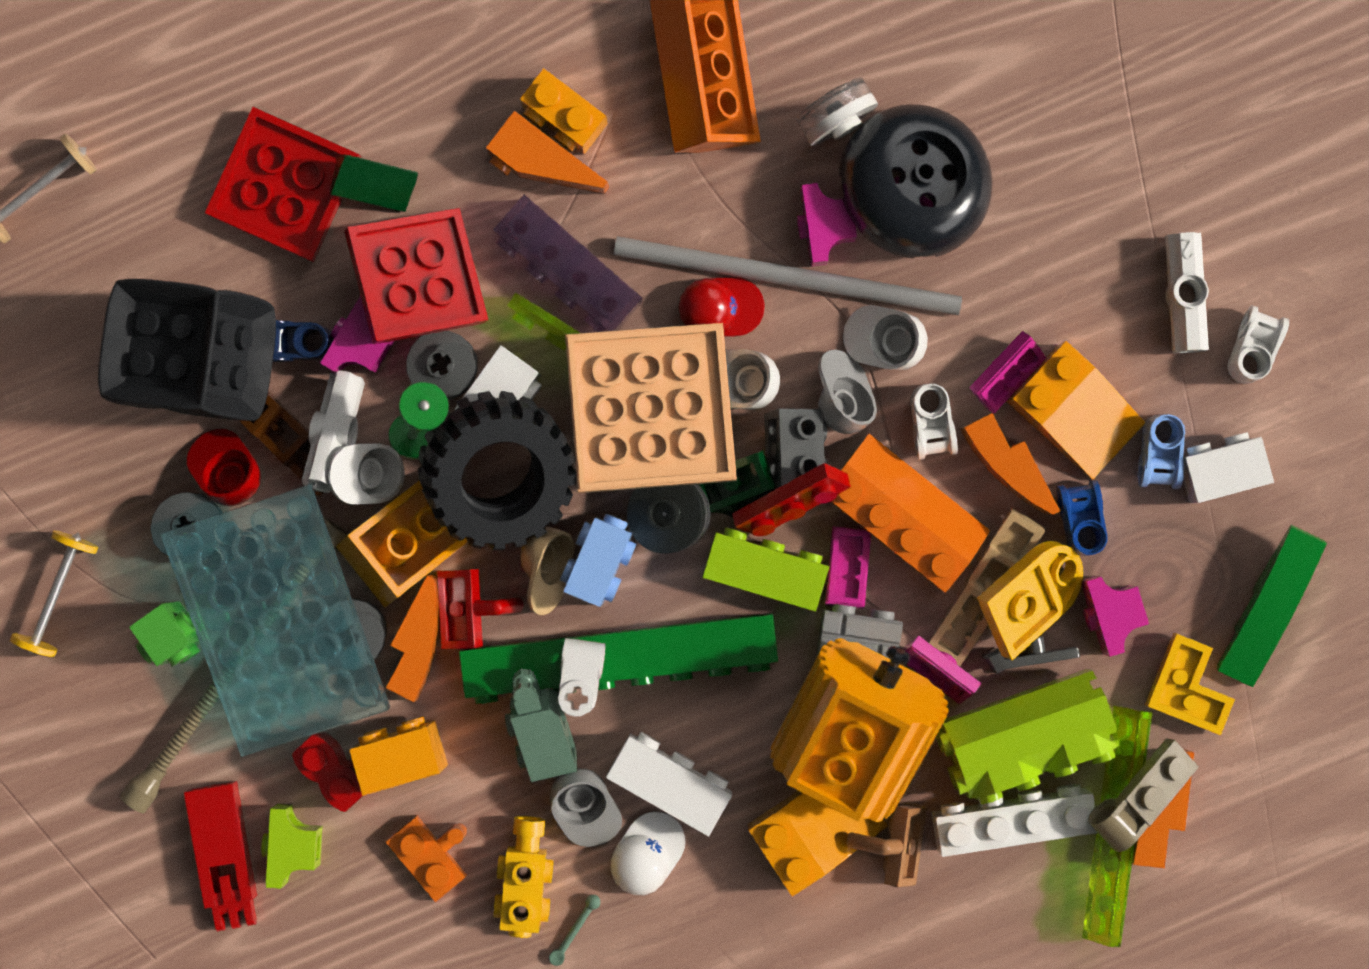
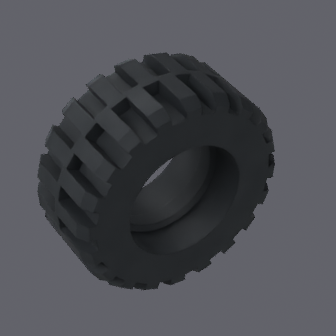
M490 391L478 393V400L470 402L467 396L456 401L459 408L452 413L448 410L444 422L438 428L426 432L425 438L428 445L421 446L418 455L422 465L418 468L419 481L436 520L442 527H447L451 536L459 541L464 540L466 537L470 546L482 549L485 543H489L492 550H504L505 544L512 542L515 548L526 545L525 538L535 534L537 539L547 533L544 527L550 521L556 524L563 514L559 508L561 505L568 506L573 496L568 486H573L576 483V471L572 466L575 459L567 439L550 414L544 408H538L533 400L525 396L517 400L513 392L501 391L499 398H494ZM497 442H514L525 446L531 454L529 471L522 483L512 492L497 498H479L470 495L464 490L461 483L464 468L471 457L480 449Z

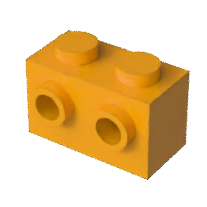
M544 68L520 98L522 107L525 109L522 114L539 128H542L544 124L556 133L554 139L571 152L576 148L585 154L608 124L605 114Z

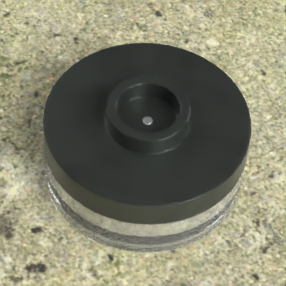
M698 484L635 489L627 506V521L630 531L633 533L632 535L643 547L656 553L668 554L690 549L703 538L710 523L711 511L709 501Z

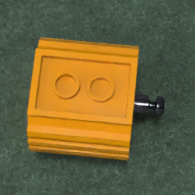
M839 638L834 642L830 640L821 648L771 744L770 758L774 760L772 763L774 769L785 776L788 780L786 784L857 822H859L860 818H869L878 822L882 821L883 817L887 819L895 811L947 718L949 709L946 707L948 702L943 698L945 696L943 691L935 687L929 679L902 666L908 665L910 661V655L904 648L891 646L886 652L887 657L858 642H848L843 638Z

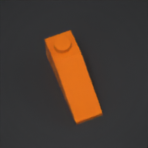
M513 111L486 147L487 152L492 156L489 163L505 176H508L512 171L519 178L605 194L609 189V184L604 178L516 111Z

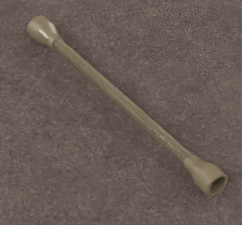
M325 517L320 519L310 534L307 548L301 555V562L298 563V566L289 575L291 592L274 596L275 599L271 600L272 603L268 604L269 607H266V611L262 612L263 615L259 616L260 619L256 620L257 623H254V627H251V631H248V635L245 636V639L242 640V643L239 644V647L236 648V651L233 652V655L230 656V659L227 660V663L218 672V675L215 677L216 680L212 681L213 684L209 685L210 688L206 689L207 692H204V696L200 697L201 700L197 701L198 704L194 705L195 708H192V712H189V716H186V720L182 722L183 724L180 725V728L177 729V732L174 733V736L171 737V740L168 741V744L165 745V748L156 757V761L150 762L143 772L129 781L119 795L126 805L137 812L146 813L156 799L161 781L167 774V768L176 758L175 755L179 754L178 751H181V747L185 746L184 743L188 742L187 739L191 738L190 735H193V731H196V727H199V723L202 722V719L205 718V715L208 714V711L211 710V707L214 706V703L217 702V699L226 690V687L232 681L231 678L235 677L234 674L238 673L237 670L241 669L240 666L244 665L243 662L247 661L246 658L250 657L249 654H252V650H255V646H258V642L261 641V638L264 637V634L267 633V630L270 629V626L273 625V622L276 621V618L279 617V614L288 605L287 601L291 600L290 597L294 596L293 593L297 592L296 589L300 588L299 585L303 584L302 581L306 580L305 577L309 576L308 573L312 572L311 569L317 568L324 558L337 551L336 546L348 536L343 529Z

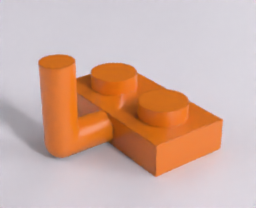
M417 815L386 841V844L435 902L467 876L448 853V850L454 845L461 843L466 836L467 828L464 824H455L437 839Z

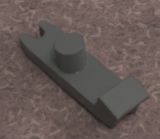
M1043 636L1038 637L1027 647L1028 654L1018 655L1014 660L1006 657L1003 658L998 648L995 647L981 655L996 674L1005 669L1080 657L1079 647L1045 651Z

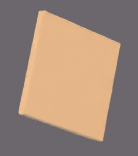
M723 323L565 335L578 493L737 480Z

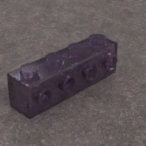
M525 194L493 229L496 235L500 237L496 244L512 258L517 253L529 263L525 269L541 284L546 279L558 288L554 295L572 310L577 305L588 315L584 321L596 332H605V330L607 332L618 331L643 302V298Z

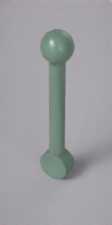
M589 895L586 898V907L560 947L550 953L549 960L552 965L559 966L564 962L565 952L592 910L598 909L601 904V900L597 895Z

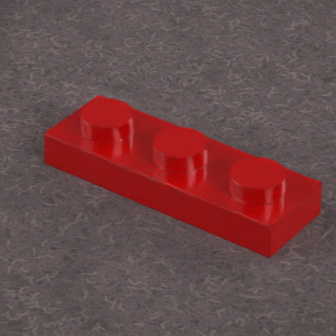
M823 463L732 513L735 527L758 537L770 535L775 531V528L790 520L803 517L806 511L821 503L833 501L838 494L851 488L848 473Z

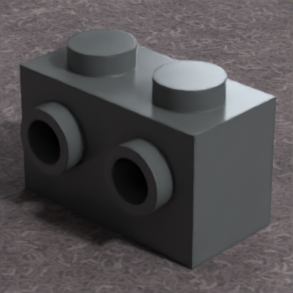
M779 408L764 413L765 453L775 484V490L823 463L828 464V461L824 458L827 424L823 421L820 409Z

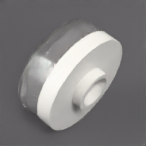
M860 77L825 93L803 110L795 120L810 145L815 146L832 137L838 140L858 128L862 124L861 119L878 106V102L864 79Z

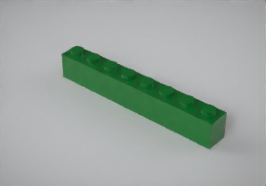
M772 613L468 648L459 651L465 698L475 697V704L498 702L499 694L512 693V690H514V673L521 670V668L534 671L541 690L552 688V690L559 693L561 660L566 638L606 644L598 690L615 688V681L630 679L631 686L653 684V676L669 675L670 681L693 679L692 672L708 670L709 677L725 676L732 674L731 667L747 666V672L771 670L770 663L779 662Z

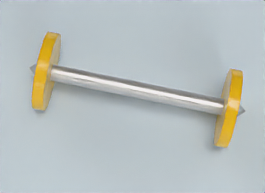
M56 530L52 532V539L68 547L32 637L12 633L9 640L14 645L28 650L29 655L36 653L55 657L57 653V648L41 641L77 549L96 554L99 548L97 545L81 539L79 532L74 535Z

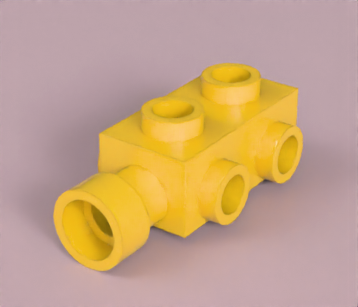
M514 817L513 834L516 835V846H508L506 856L499 855L497 879H504L503 894L495 895L493 918H500V930L508 931L509 936L516 938H529L532 933H539L541 922L549 921L550 898H543L544 883H552L554 860L546 859L547 849H539L540 837L544 836L545 819L540 817ZM520 867H527L532 875L528 879H521L517 875V870ZM518 906H523L528 910V915L526 917H516L513 910Z

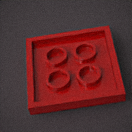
M252 107L205 214L314 263L343 199L342 197L330 195L336 158L344 154L359 158L362 156Z
M460 208L350 226L344 231L373 345L484 324L489 320Z

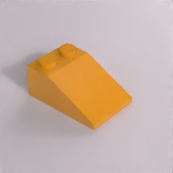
M1067 341L1058 344L1041 365L1006 401L1091 480L1104 469L1145 424V421L1105 377Z
M420 481L351 532L336 546L384 607L392 603L468 542L466 537L464 540H457L450 535L447 527H442L439 524L425 498Z
M800 791L795 792L747 824L748 831L792 897L825 876L857 851V849L847 847L846 841L850 832L875 837L888 826L884 819L875 822L869 818H860L859 822Z

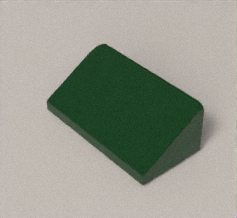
M339 155L336 158L330 195L405 212L417 181L418 172L351 155Z

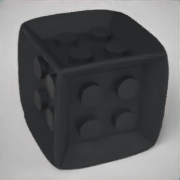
M123 279L116 281L108 300L98 368L100 396L112 403L138 408H164L182 414L228 420L254 421L259 419L268 395L275 348L276 316L273 305L264 299L232 290H215L196 284L153 279Z

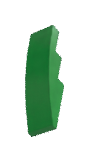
M1293 525L1289 526L1252 589L1253 596L1235 625V635L1217 663V671L1252 688L1254 687L1293 617L1327 545L1325 540Z

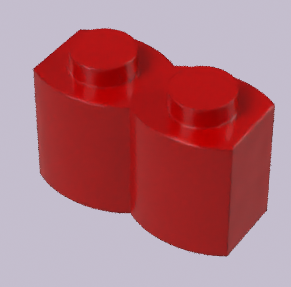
M318 731L292 753L294 763L299 771L308 779L319 784L324 798L337 810L346 812L363 797L353 762L346 759L341 745L328 733Z

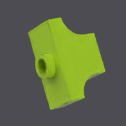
M276 804L270 808L269 833L263 834L261 845L262 857H267L266 888L282 889L288 883L292 872L297 870L314 871L321 863L323 826L302 823L295 816L293 805Z

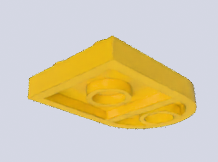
M1046 541L1038 544L977 597L1003 657L1014 660L1075 602L1082 586L1083 566L1079 555L1074 549L1055 541ZM1065 562V569L1059 576L1060 567Z

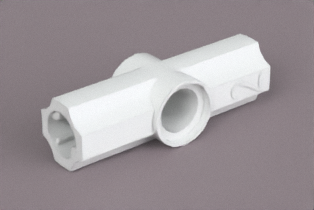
M1187 232L1165 236L1168 287L1165 298L1170 306L1172 352L1194 353L1207 351L1209 347L1206 299L1209 289L1207 282L1204 280L1201 233ZM1182 283L1188 284L1193 288L1195 298L1192 303L1183 301L1179 296V287Z
M339 370L335 373H330L321 409L314 413L310 422L309 442L311 447L301 480L304 486L320 492L330 493L332 491L328 482L330 461L340 448L356 443L358 434L356 415L365 385L362 377H358L351 372Z

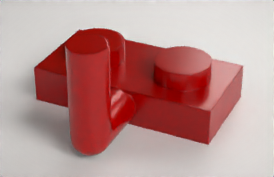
M479 569L437 571L441 649L483 647L481 616L520 613L524 608L522 599L518 597L480 600Z

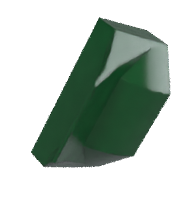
M764 451L735 461L736 481L694 484L704 501L705 514L716 512L733 518L732 513L775 490V484Z

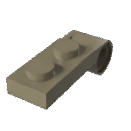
M1166 738L1116 799H1106L1092 810L1088 818L1089 824L1114 851L1122 852L1127 850L1153 824L1199 766L1175 740Z

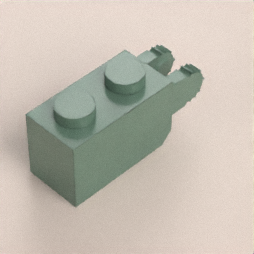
M521 668V670L514 673V690H512L510 713L505 714L508 734L510 737L516 736L519 744L515 747L519 767L521 769L527 768L531 782L577 772V749L565 712L559 705V693L550 688L541 690L534 671Z

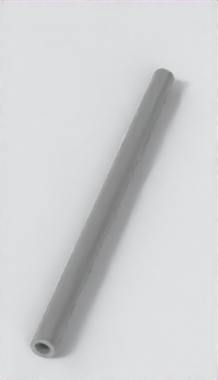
M617 236L615 243V256L952 315H959L962 304V296L619 236Z

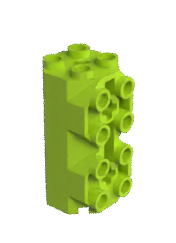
M1084 669L946 718L936 736V740L941 752H944L946 757L950 756L953 766L947 767L954 789L958 790L960 795L965 793L969 799H979L981 805L1001 799L1003 797L1002 791L1017 787L1018 791H1024L1041 784L1038 776L1044 772L1054 773L1055 778L1075 773L1078 771L1077 765L1092 760L1093 764H1100L1115 758L1113 749L1120 746L1119 739L1110 734L1116 733L1117 728L1102 688L1093 689L1089 682L1097 679L1093 670Z

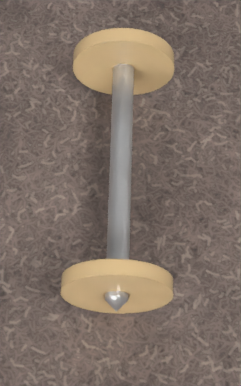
M66 133L60 137L61 142L70 155L0 210V241L2 243H7L11 237L1 222L73 164L78 162L91 175L97 170L86 155L87 147H79Z

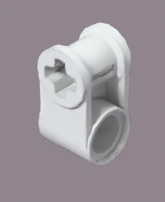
M1253 305L1248 308L1240 324L1238 337L1228 360V372L1233 380L1238 383L1248 384L1260 380L1269 374L1278 349L1287 334L1289 319L1282 317L1278 320L1258 312V307ZM1245 355H1250L1257 362L1255 374H1250L1244 369L1242 362Z
M937 384L918 386L910 397L913 440L917 459L923 460L926 455L944 452L957 455L956 431L952 421L949 396L946 390ZM927 390L934 391L939 398L937 409L930 413L924 411L920 405V397ZM943 437L942 441L927 442L928 439Z
M565 639L561 660V681L558 700L561 709L566 714L573 717L582 716L594 708L597 700L599 679H601L605 643ZM576 687H581L582 695L588 696V702L580 704L579 709H575L574 702L567 698L568 693L576 691Z

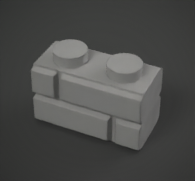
M839 604L833 605L832 611L823 609L816 656H818L821 648L830 640L834 642L836 639L843 638L848 642H858L887 657L886 652L889 647L900 646L903 622L894 620L895 612L871 609V616L855 614L856 607Z

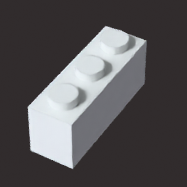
M640 732L638 737L630 733L609 769L606 778L709 837L732 797V791L726 788L729 782L714 772L708 771L705 776L694 770L692 767L695 762L676 751L670 756L659 750L658 748L661 743L643 732Z

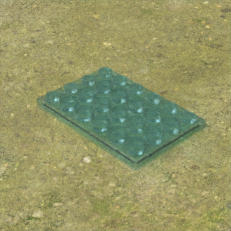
M311 484L160 534L193 626L196 628L198 640L241 757L380 714L391 708Z

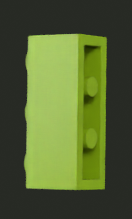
M725 527L724 534L715 533L702 578L816 612L830 567L821 564L823 556L800 550L798 557L783 553L785 549L784 544L764 538L761 546L746 542L747 533Z

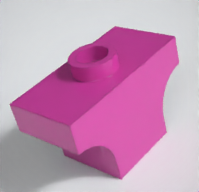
M818 183L805 184L800 189L803 215L797 216L800 239L807 238L811 267L823 266L828 263L829 251L834 246L855 241L857 238L856 226L849 217L842 199L835 200L826 197L820 191Z
M361 296L347 319L341 317L334 326L330 335L334 341L320 363L334 372H337V370L342 371L347 366L354 364L363 365L375 373L379 369L395 341L373 345Z
M1100 576L1083 579L1082 589L1088 608L1083 609L1088 629L1090 632L1096 631L1103 655L1111 657L1124 653V643L1127 635L1132 630L1149 624L1138 586L1129 585L1119 589H1112L1105 584Z

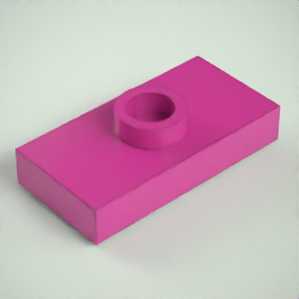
M1022 331L977 378L969 389L983 406L994 414L1047 357L1032 337Z
M832 527L828 565L830 567L827 575L825 605L833 606L839 604L853 606L857 609L865 608L871 534L864 529Z
M919 635L904 647L905 651L910 655L908 666L918 674L929 679L935 687L941 689L943 693L958 704H961L975 694L981 685L977 679L959 667L951 655L937 650Z

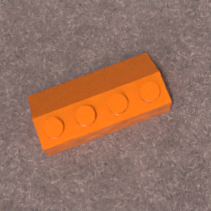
M650 0L674 153H702L760 143L761 138L738 0Z
M871 434L865 437L840 469L848 473L851 488L838 494L831 503L942 592L946 593L972 561L991 531Z

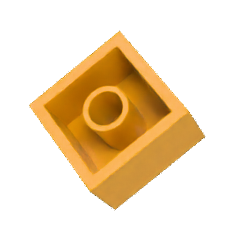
M424 716L402 722L401 725L396 726V732L388 734L386 727L364 733L363 736L358 737L359 743L349 749L362 796L440 774L448 766L435 720L425 723Z

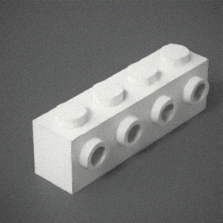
M1080 784L1057 787V792L1042 794L1041 790L1018 793V798L1003 800L1002 797L997 801L982 805L964 806L963 802L947 803L940 806L941 810L931 812L936 848L942 857L1098 833L1088 822L1089 815L1095 808L1093 793L1085 788H1081Z

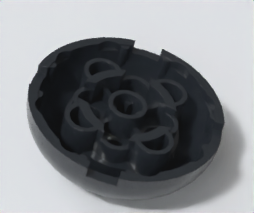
M907 104L883 110L869 118L855 131L841 157L839 176H841L844 193L842 200L849 217L868 240L894 255L914 259L915 257H938L952 252L965 243L978 230L988 212L993 181L987 154L969 127L955 116L941 109L927 105ZM912 144L918 146L920 155L913 152ZM893 169L902 173L899 178V184H896L891 171ZM942 171H949L953 181L946 180L942 175ZM924 195L930 196L933 200V207L922 206L919 201L920 197Z

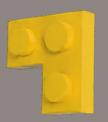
M1173 633L1145 706L1221 736L1235 699L1199 685L1213 648Z

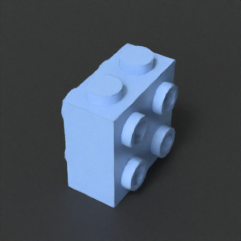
M605 514L603 520L594 518L592 524L584 523L576 541V544L581 546L582 549L577 560L573 558L568 560L560 581L567 583L563 592L598 607H601L605 600L613 601L622 580L615 577L620 563L626 566L629 564L637 543L630 541L633 533L626 530L628 522Z

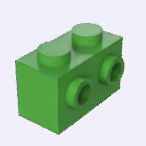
M180 601L159 605L129 627L139 641L136 644V648L141 656L148 663L154 662L156 666L169 663L171 667H174L179 663L187 662L200 652L197 645L206 640L201 632L205 629L202 621L192 610L187 612Z

